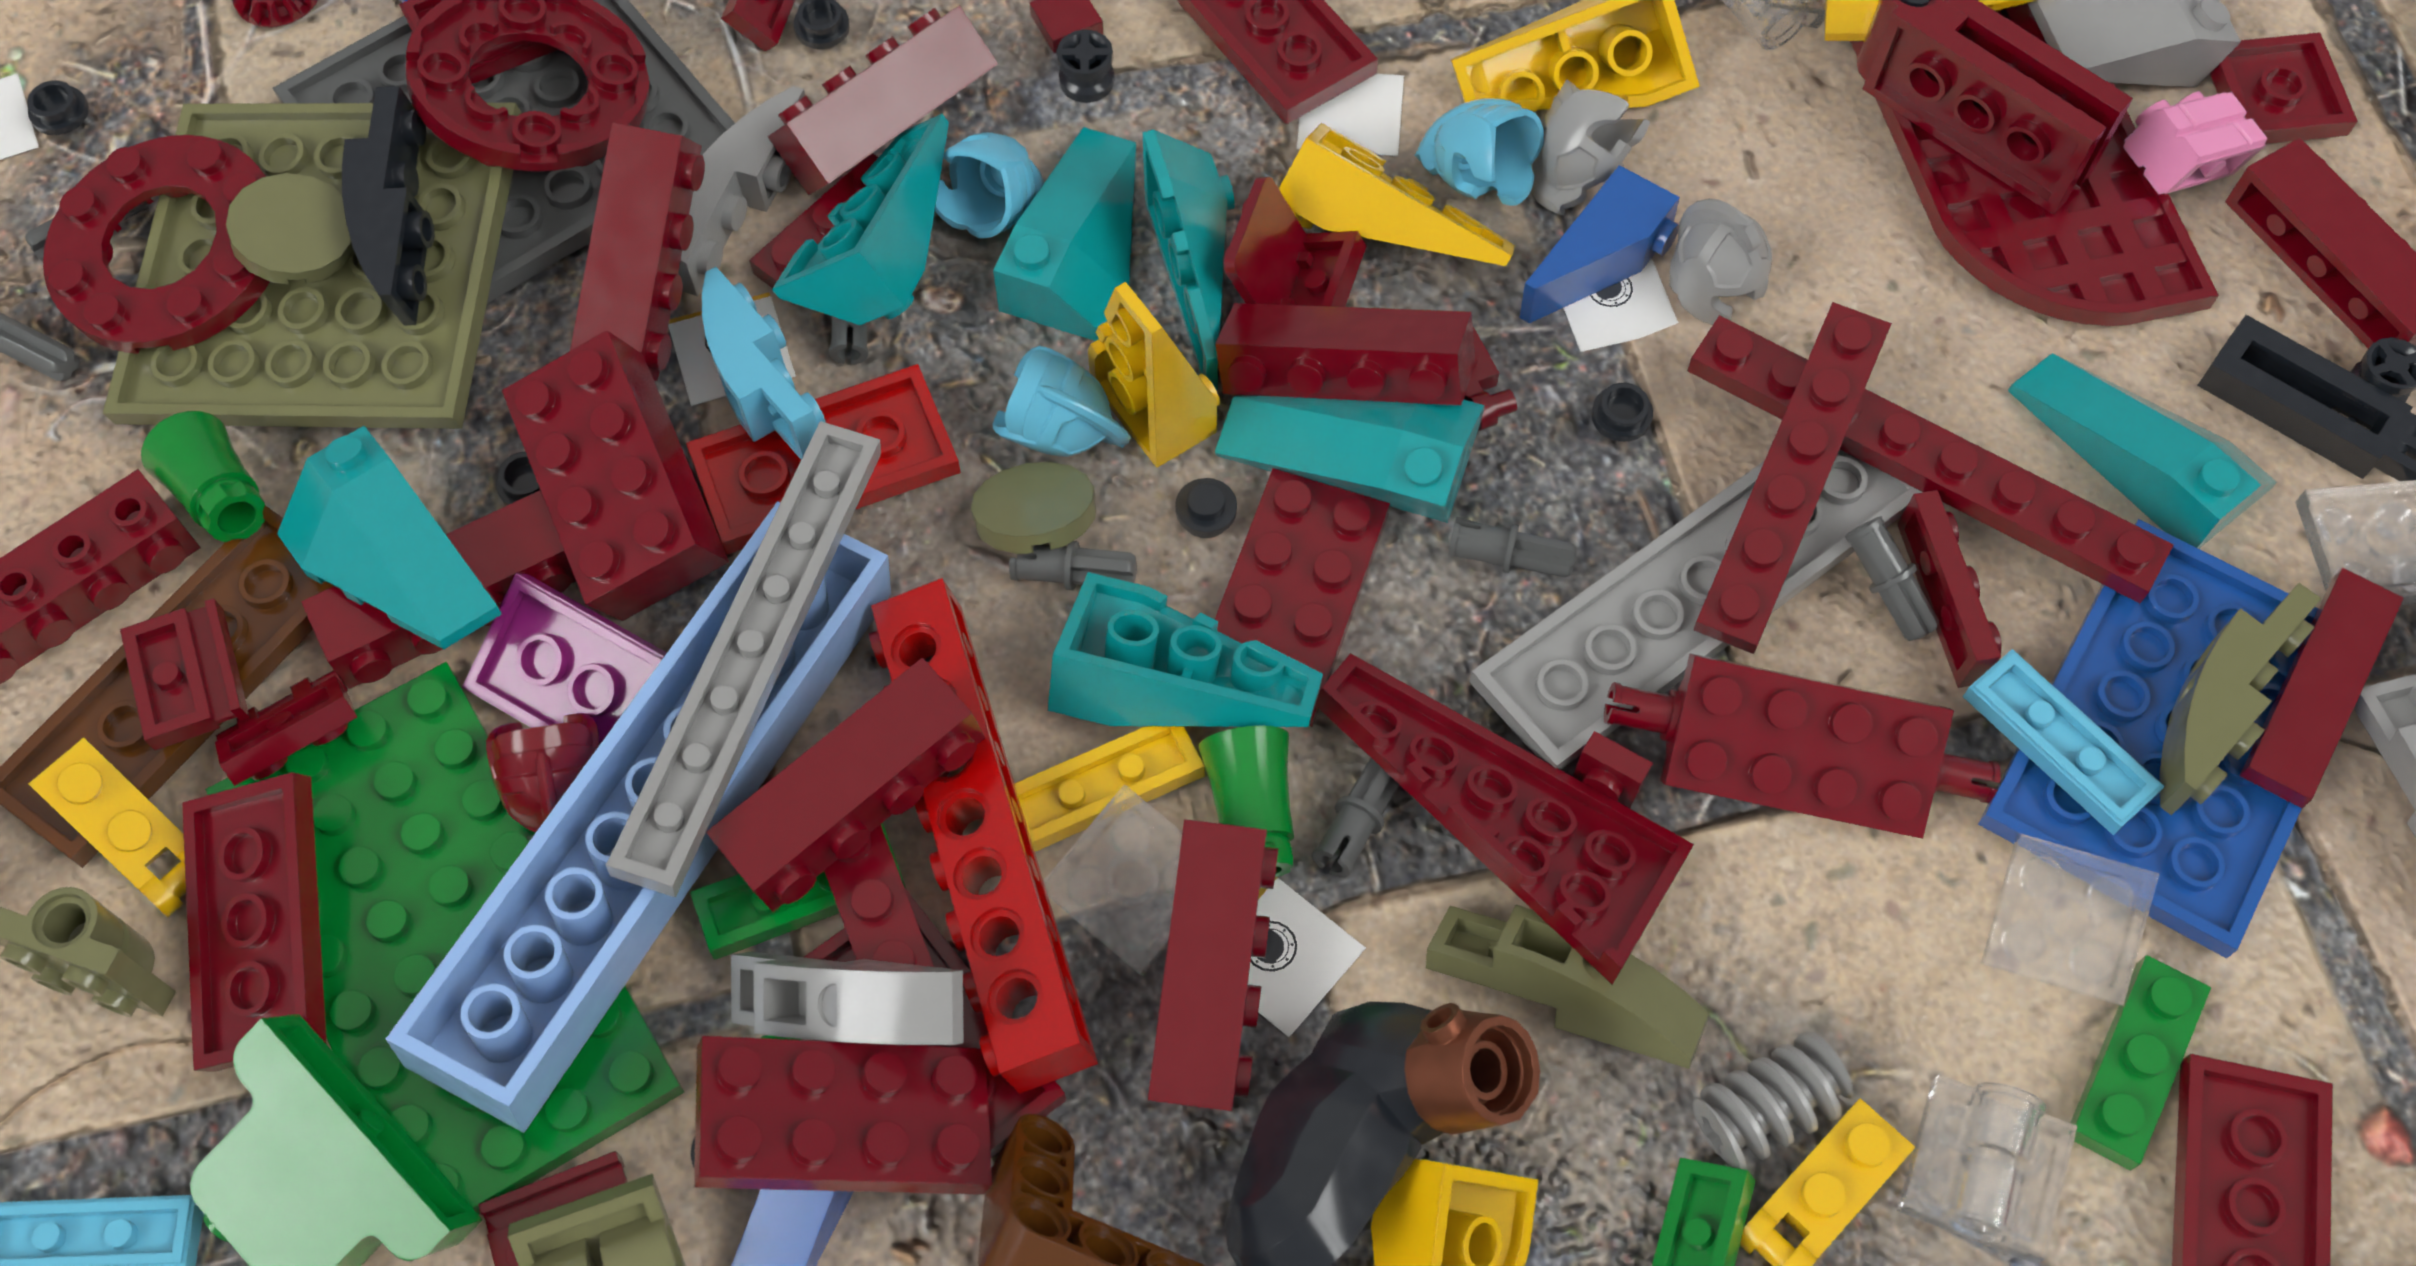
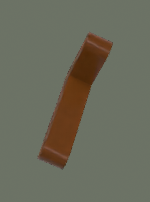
M1024 1114L1019 1117L991 1168L992 1186L984 1195L978 1266H1206L1074 1211L1075 1144L1073 1138L1066 1129L1048 1117L1038 1114Z

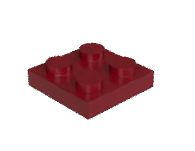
M2320 32L2241 40L2230 54L2210 73L2217 94L2232 92L2247 111L2244 118L2246 120L2252 118L2267 137L2265 144L2292 142L2299 137L2302 140L2348 136L2358 122Z

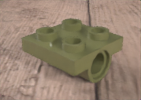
M74 887L52 890L43 895L32 906L27 916L0 907V944L5 947L0 954V958L20 969L34 973L31 977L33 981L69 996L72 995L75 988L93 994L94 996L91 1000L94 1003L127 1017H132L136 1008L160 1016L164 1015L176 991L151 973L155 961L154 950L151 944L84 890Z
M653 1173L509 1224L508 1239L519 1266H686Z

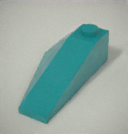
M943 113L901 132L861 177L866 187L856 192L846 202L837 204L827 216L834 226L819 244L813 239H809L795 252L772 288V291L779 299L857 325L865 324L882 316L886 319L895 318L914 301L912 293L926 267L949 121Z
M1086 127L1081 129L1015 224L996 263L993 274L1000 312L1093 341L1099 339L1095 332L1099 325L1107 321L1104 311L1114 288L1124 282L1130 286L1136 142Z
M1159 131L1142 132L1145 205L1200 374L1208 377L1215 389L1218 390L1219 364L1215 343L1222 326L1227 210L1235 209L1232 185L1228 175H1218L1211 153Z
M2053 353L2011 384L2008 390L2009 393L2164 532L2198 549L2271 490L2277 483L2229 440Z
M1255 395L1233 396L1214 453L1218 457L1270 472L1275 468L1388 502L1390 507L1448 523L1485 406L1463 400L1462 405Z
M365 426L346 436L335 439L327 447L306 459L277 535L307 577L320 584L327 581L342 589L348 599L360 605L366 602L385 612L391 622L442 649L448 648L502 615L494 600L393 461Z
M1087 572L1053 653L1047 711L1108 726L1245 727L1264 725L1275 727H1309L1323 673L1257 640L1242 644L1218 632L1217 620L1201 612L1192 619L1167 606L1168 596L1151 587Z

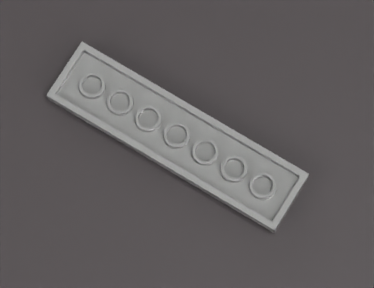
M1839 449L1772 613L1855 552L1851 543L1845 538L1848 532L1879 516L1883 517L1887 528L1902 516L1913 494L1921 493L1922 491ZM1764 461L1472 670L1469 680L1471 685L1536 757L1551 764L1555 769L1562 770L1581 755L1582 750L1594 731L1606 737L1621 726L1604 723L1605 703L1629 709L1633 707L1615 703L1612 701L1613 699L1607 698L1609 688L1613 682L1621 683L1623 686L1664 694L1684 679L1689 653L1712 658L1729 645L1696 632L1693 629Z

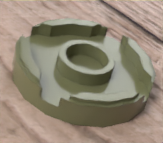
M283 173L262 177L242 188L229 205L226 229L234 256L250 273L272 283L289 284L288 279H305L306 284L322 281L342 269L354 252L346 225L342 194L334 186L313 176Z
M1054 462L1025 463L1002 470L984 481L973 495L971 513L980 539L997 550L1015 554L1034 553L1033 545L1049 543L1050 550L1064 547L1082 536L1093 523L1096 516L1095 491L1087 475L1070 465Z

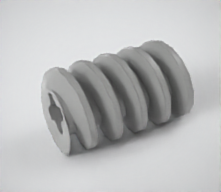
M1804 1032L1794 1040V1046L1782 1044L1776 1047L1771 1053L1770 1059L1766 1057L1754 1059L1748 1065L1747 1072L1744 1070L1730 1072L1724 1078V1086L1720 1083L1706 1085L1701 1091L1700 1099L1698 1097L1692 1099V1109L1705 1139L1715 1153L1729 1167L1746 1170V1160L1741 1148L1747 1146L1758 1159L1763 1161L1771 1155L1765 1135L1770 1133L1780 1145L1786 1148L1793 1144L1795 1140L1790 1121L1793 1120L1803 1132L1810 1135L1818 1129L1817 1118L1813 1111L1814 1108H1817L1830 1121L1839 1119L1842 1113L1837 1095L1841 1094L1844 1098H1851L1853 1095V1082L1844 1064L1831 1046L1815 1032Z

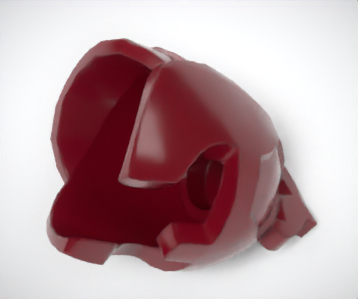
M574 713L564 715V723L525 729L522 728L520 722L507 723L490 732L486 740V753L492 779L507 813L523 827L535 833L599 747L598 726L588 714Z

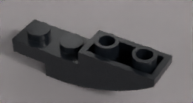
M400 86L376 87L368 138L344 140L342 198L346 225L353 249L365 275L378 295L404 326L416 325L419 302L423 301L426 297L427 279L424 272L427 248L432 247L435 238L434 224L430 214L424 211L414 198L419 190V176L416 169L419 146L424 145L427 130L425 123L418 116L416 109Z

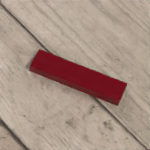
M2343 567L2331 580L2311 623L2314 629L2303 640L2262 728L2265 730L2255 741L2239 775L2240 777L2300 808H2304L2313 799L2404 597Z

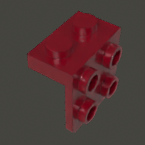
M1258 177L1255 179L1250 194L1243 204L1239 223L1232 241L1225 251L1224 270L1245 303L1345 307L1367 246L1358 231L1306 233L1271 177Z

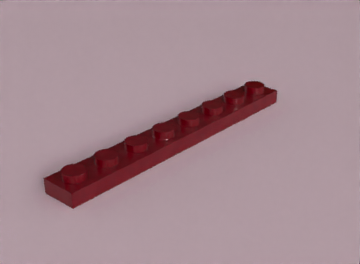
M1719 315L1691 357L1687 371L1782 420L1808 359ZM1864 389L1840 447V450L1922 492L1938 490L1943 503L2138 603H2141L2151 590L2174 545L1867 389Z

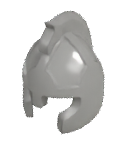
M1566 80L1557 96L1554 97L1550 110L1541 121L1544 129V145L1538 157L1532 163L1535 177L1531 194L1539 204L1549 211L1564 215L1566 209L1574 207L1586 199L1587 189L1606 182L1619 165L1624 167L1623 160L1630 152L1631 147L1642 140L1650 121L1646 118L1621 119L1629 107L1627 101L1608 92L1579 90L1572 82Z
M1708 198L1690 205L1683 213L1679 223L1678 243L1671 259L1669 286L1674 293L1678 294V299L1683 308L1695 318L1713 325L1719 315L1730 321L1732 318L1733 307L1721 302L1719 297L1740 296L1744 294L1753 300L1764 297L1772 266L1771 247L1765 232L1755 219L1719 199Z

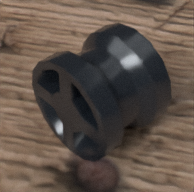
M1087 29L1074 31L1066 35L1059 42L1057 48L1061 90L1068 98L1076 102L1090 103L1103 99L1111 92L1115 82L1111 42L1105 35Z
M2398 338L2380 339L2368 348L2362 361L2355 364L2350 372L2406 402L2411 392L2416 390V346Z

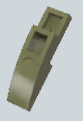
M2298 583L2263 623H2260L2240 608L2214 637L2188 675L2170 715L2162 748L2159 779L2160 783L2165 787L2160 791V807L2170 815L2189 797L2201 805L2228 775L2218 767L2223 758L2229 753L2239 760L2264 732L2265 729L2255 723V720L2271 703V700L2260 693V691L2279 670L2268 661L2277 650L2289 657L2310 634L2314 626L2304 619L2322 599L2301 583Z
M1515 905L1507 922L1449 906L1427 947L1426 969L1556 1008L1554 1028L1690 1069L1708 1022L1709 1012L1674 982L1633 955L1629 956L1612 985L1533 910L1519 905Z

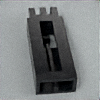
M2245 314L2197 386L2361 479H2364L2372 468L2375 467L2403 484L2416 485V415L2410 412L2413 406Z

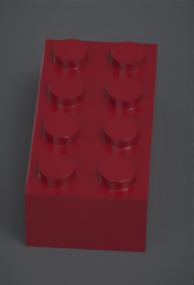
M606 330L502 390L585 605L624 621L729 563L642 353Z

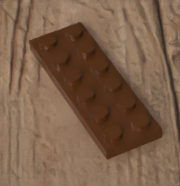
M266 505L263 510L265 521L256 533L247 539H234L225 542L149 618L152 619L182 608H186L190 612L205 607L204 601L214 598L224 609L245 700L313 630L301 601L334 586L327 581L320 584L306 576L277 535L283 517ZM122 645L0 766V805L83 868L99 851L28 783L84 737L149 800L216 730L158 750H154L147 744L143 738L125 651Z

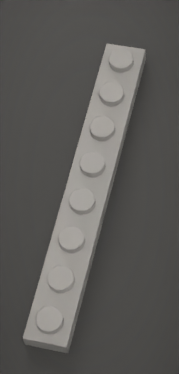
M822 421L819 422L606 863L611 877L676 898L881 455L880 439Z

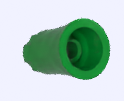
M185 411L171 415L153 427L142 445V464L154 479L165 486L178 499L192 519L214 539L222 542L234 539H247L256 533L265 521L263 518L265 502L259 494L256 482L244 468L235 452L227 429L222 421L207 412Z
M1258 725L1232 728L1206 737L1199 743L1198 748L1210 781L1218 823L1266 829L1265 847L1278 848L1275 877L1290 873V868L1293 867V854L1290 842L1294 839L1288 783V731L1280 727Z

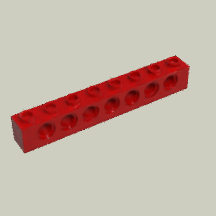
M943 578L871 605L877 631L869 633L870 643L880 666L883 669L888 667L891 681L893 682L922 657L926 659L933 656L928 664L973 713L985 736V739L977 745L974 755L966 762L967 764L959 774L949 778L947 776L950 771L942 773L924 788V793L915 804V808L924 830L928 834L933 832L938 851L929 855L930 863L943 892L949 890L954 910L946 913V922L956 948L960 952L966 950L971 971L963 974V985L973 1010L976 1013L983 1012L988 1034L980 1036L979 1040L986 1065L994 1077L1001 1075L1019 1094L1098 1064L962 607ZM984 818L981 826L975 832L963 835L965 828L971 822ZM1001 876L1000 882L992 891L978 895L980 888L987 880L992 877ZM1019 935L1017 944L1010 952L1001 956H995L997 947L1004 939ZM1037 996L1035 1007L1028 1015L1019 1019H1012L1014 1009L1020 1001L1027 997Z

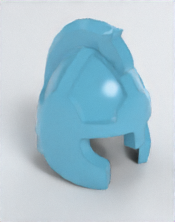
M1495 98L1473 100L1453 108L1438 118L1426 132L1414 156L1422 162L1428 172L1432 175L1439 174L1443 181L1451 188L1466 197L1477 199V197L1491 190H1497V195L1502 204L1515 206L1526 199L1533 187L1535 176L1532 170V163L1536 160L1544 145V129L1539 117L1533 111L1524 109L1519 104Z
M990 132L977 133L966 137L946 150L944 158L950 164L949 174L953 190L949 189L943 180H940L935 212L953 228L967 230L971 235L979 239L991 238L1017 223L1044 184V179L1039 169L1029 159L1026 148L1016 139Z
M1043 346L1030 349L1021 358L1014 373L1015 377L1019 379L1009 399L1006 412L998 411L993 420L994 431L1004 439L1034 451L1054 456H1074L1089 450L1101 441L1123 448L1130 442L1131 438L1124 427L1112 419L1109 401L1100 382L1070 358Z

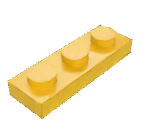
M1144 726L1016 782L1014 785L1034 851L1036 852L1205 777V766L1184 726Z

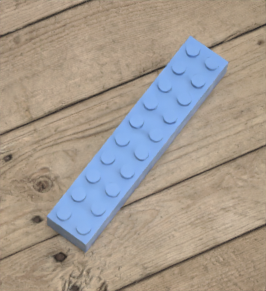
M778 501L386 1038V1041L406 1069L523 1133L527 1130L718 849L708 834L705 833L676 898L611 877L606 867V863L775 516L780 505ZM846 534L843 535L707 831L759 789L873 622L874 616L871 605L887 600L890 597L891 584L887 554Z

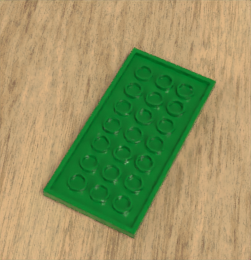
M444 662L355 709L357 718L348 722L347 729L340 736L323 745L315 746L311 743L287 756V762L270 776L259 780H253L250 777L236 786L227 777L205 790L207 795L291 772L311 776L326 1039L336 1056L479 1215L481 1213L478 1204L535 1182L685 1092L626 984L524 1133L406 1069L386 1041L389 1033L535 835V832L515 821L504 808L489 768L486 753V740L489 735L453 670L447 662Z

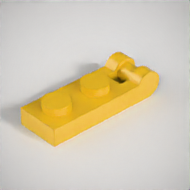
M84 737L28 783L167 918L184 904L179 899L186 893L183 833ZM168 849L180 862L159 880L147 867Z
M1859 1098L1744 1226L1740 1246L1748 1254L1756 1250L1772 1266H1813L1821 1254L1914 1150L1915 1146ZM1781 1219H1784L1804 1238L1796 1248L1774 1229Z

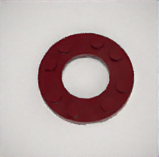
M443 0L428 11L412 31L406 49V83L408 94L413 107L425 125L446 144L486 166H499L522 171H555L577 166H588L606 156L612 122L639 127L648 105L650 80L645 64L646 54L636 35L618 16L594 0ZM517 41L543 43L568 53L583 67L588 80V89L576 106L570 109L563 107L559 115L552 116L541 111H527L514 116L509 115L508 109L504 106L496 109L488 105L475 92V87L472 86L469 78L471 66L483 52L502 43Z
M172 135L116 149L105 161L85 175L74 188L68 190L62 196L60 207L48 230L43 254V272L46 287L57 309L91 340L102 346L125 353L139 354L140 348L166 345L175 351L195 345L218 334L239 319L258 300L270 283V281L250 273L233 254L226 229L231 202L242 188L267 176L240 149L218 139L205 136ZM163 194L172 198L195 194L206 200L215 212L216 234L209 253L195 270L175 283L153 289L129 287L115 278L109 268L113 257V247L110 240L114 230L119 232L122 229L119 223L131 209L142 202L150 205L153 202L151 197Z

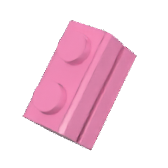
M2200 91L2188 95L2176 105L2170 106L2167 100H2161L2148 107L2135 120L2138 127L2125 139L2123 148L2138 167L2144 166L2146 168L2144 176L2158 194H2168L2234 175L2266 146L2267 137L2252 118L2247 120L2244 118L2247 111L2232 92L2204 97Z

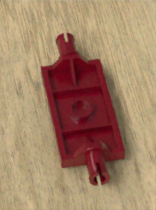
M1689 653L1684 679L1678 690L1672 689L1666 695L1623 686L1621 683L1613 682L1609 688L1607 698L1613 699L1612 701L1615 703L1633 707L1629 709L1606 703L1604 707L1605 724H1618L1660 733V739L1666 741V757L1660 781L1665 785L1921 839L1924 837L1933 796L1936 792L1971 798L1988 804L1998 789L1987 787L1986 783L1972 781V779L1978 778L2000 783L2001 769L1997 762H1985L1944 753L1954 710L1950 708Z

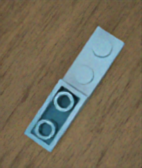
M714 267L705 272L702 289V319L705 337L727 400L738 421L754 442L776 431L802 460L819 422H825L824 415L815 399L808 392L800 395L795 390L793 380L785 367L780 349L786 347V340L776 321L769 314L761 317L744 285L740 282L732 285L721 271Z

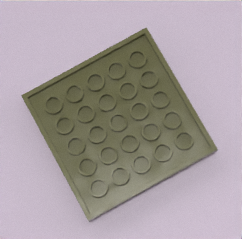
M373 103L183 104L175 135H197L218 139L240 149L248 155L266 176L283 173L313 176L334 186L342 194L344 140L368 138ZM487 103L496 109L504 106L508 109L509 115L518 116L522 113L516 103ZM426 126V141L424 145L419 146L416 166L419 176V190L414 198L423 210L430 214L434 224L435 238L432 247L427 248L424 267L427 279V293L425 299L419 302L416 325L404 326L381 299L365 275L354 251L342 269L322 281L307 284L305 279H288L289 284L270 282L258 300L239 319L218 334L200 343L175 351L168 345L140 348L139 354L119 351L103 414L114 424L157 425L165 418L180 412L203 411L220 419L225 426L355 428L365 426L366 428L462 429L513 169L486 166L449 146ZM165 194L159 195L136 288L153 289L175 283L195 270L209 253L216 234L215 212L206 200L195 194L179 198L168 197Z

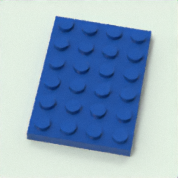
M2138 519L2135 523L2136 526L2174 544L2151 590L2143 601L2138 603L2102 584L2051 684L2160 782L2162 748L2170 715L2180 690L2196 661L2240 608L2260 623H2263L2289 593ZM2314 607L2304 620L2311 624L2318 608ZM2301 644L2289 657L2277 650L2268 661L2279 670L2260 691V693L2271 700V703L2255 720V723L2263 727ZM2253 744L2239 760L2229 753L2223 758L2218 767L2228 775L2201 805L2189 797L2170 815L2160 807L2159 792L2118 832L2112 835L2017 747L1996 788L1998 791L1990 803H1988L1978 825L2227 959L2240 946L2302 808L2239 776L2254 746Z

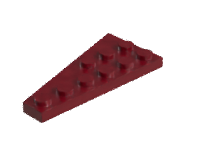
M1350 653L1322 686L1315 706L1613 985L1694 844L1562 770L1555 769L1544 760Z

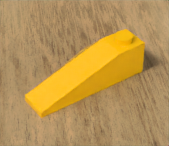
M1582 0L1450 59L1464 103L1478 99H1504L1519 104L1522 108L1533 112L1550 109L1554 97L1557 96L1566 80L1572 82L1579 90H1599L1616 95L1629 103L1628 108L1648 107L1700 87L1675 0Z
M1323 123L1306 137L1279 187L1280 192L1299 223L1306 229H1311L1315 224L1324 230L1334 232L1358 231L1360 236L1364 238L1507 266L1515 248V245L1462 210L1450 205H1445L1442 211L1432 205L1435 198L1428 192L1427 187L1414 179H1405L1400 176H1394L1392 179L1383 173L1385 170L1383 166L1386 160Z
M1124 282L1115 287L1104 311L1107 321L1097 327L1095 333L1099 339L1091 343L1088 348L1089 372L1103 387L1110 409L1156 468L1217 433V406L1220 405V399L1212 382L1204 374L1197 375L1163 327L1130 286Z
M1415 1159L1402 1178L1384 1196L1372 1215L1371 1233L1374 1266H1525L1530 1251L1538 1179Z

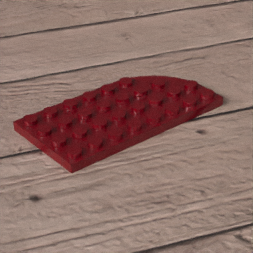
M2028 3L1996 11L2046 43ZM1850 41L1858 58L1864 41ZM1876 99L1936 236L1959 265L1997 294L2043 315L2060 320L2098 326L2131 325L2210 309L2218 298L2219 294L2169 194H2158L2144 176L2146 168L2144 166L2138 167L2123 148L2125 139L2136 129L2127 111L2093 173L2080 187L2075 184L2067 201L2053 215Z

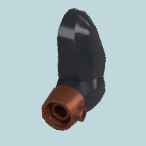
M1369 1001L1338 1011L1332 1015L1312 1053L1269 1093L1258 1116L1235 1182L1224 1226L1228 1251L1237 1266H1330L1354 1244L1384 1196L1402 1178L1417 1157L1423 1144L1444 1133L1460 1134L1520 1120L1537 1097L1539 1091L1540 1066L1538 1052L1529 1032L1515 1019L1498 1014L1461 1010L1456 1003H1446L1432 1010L1408 1003Z

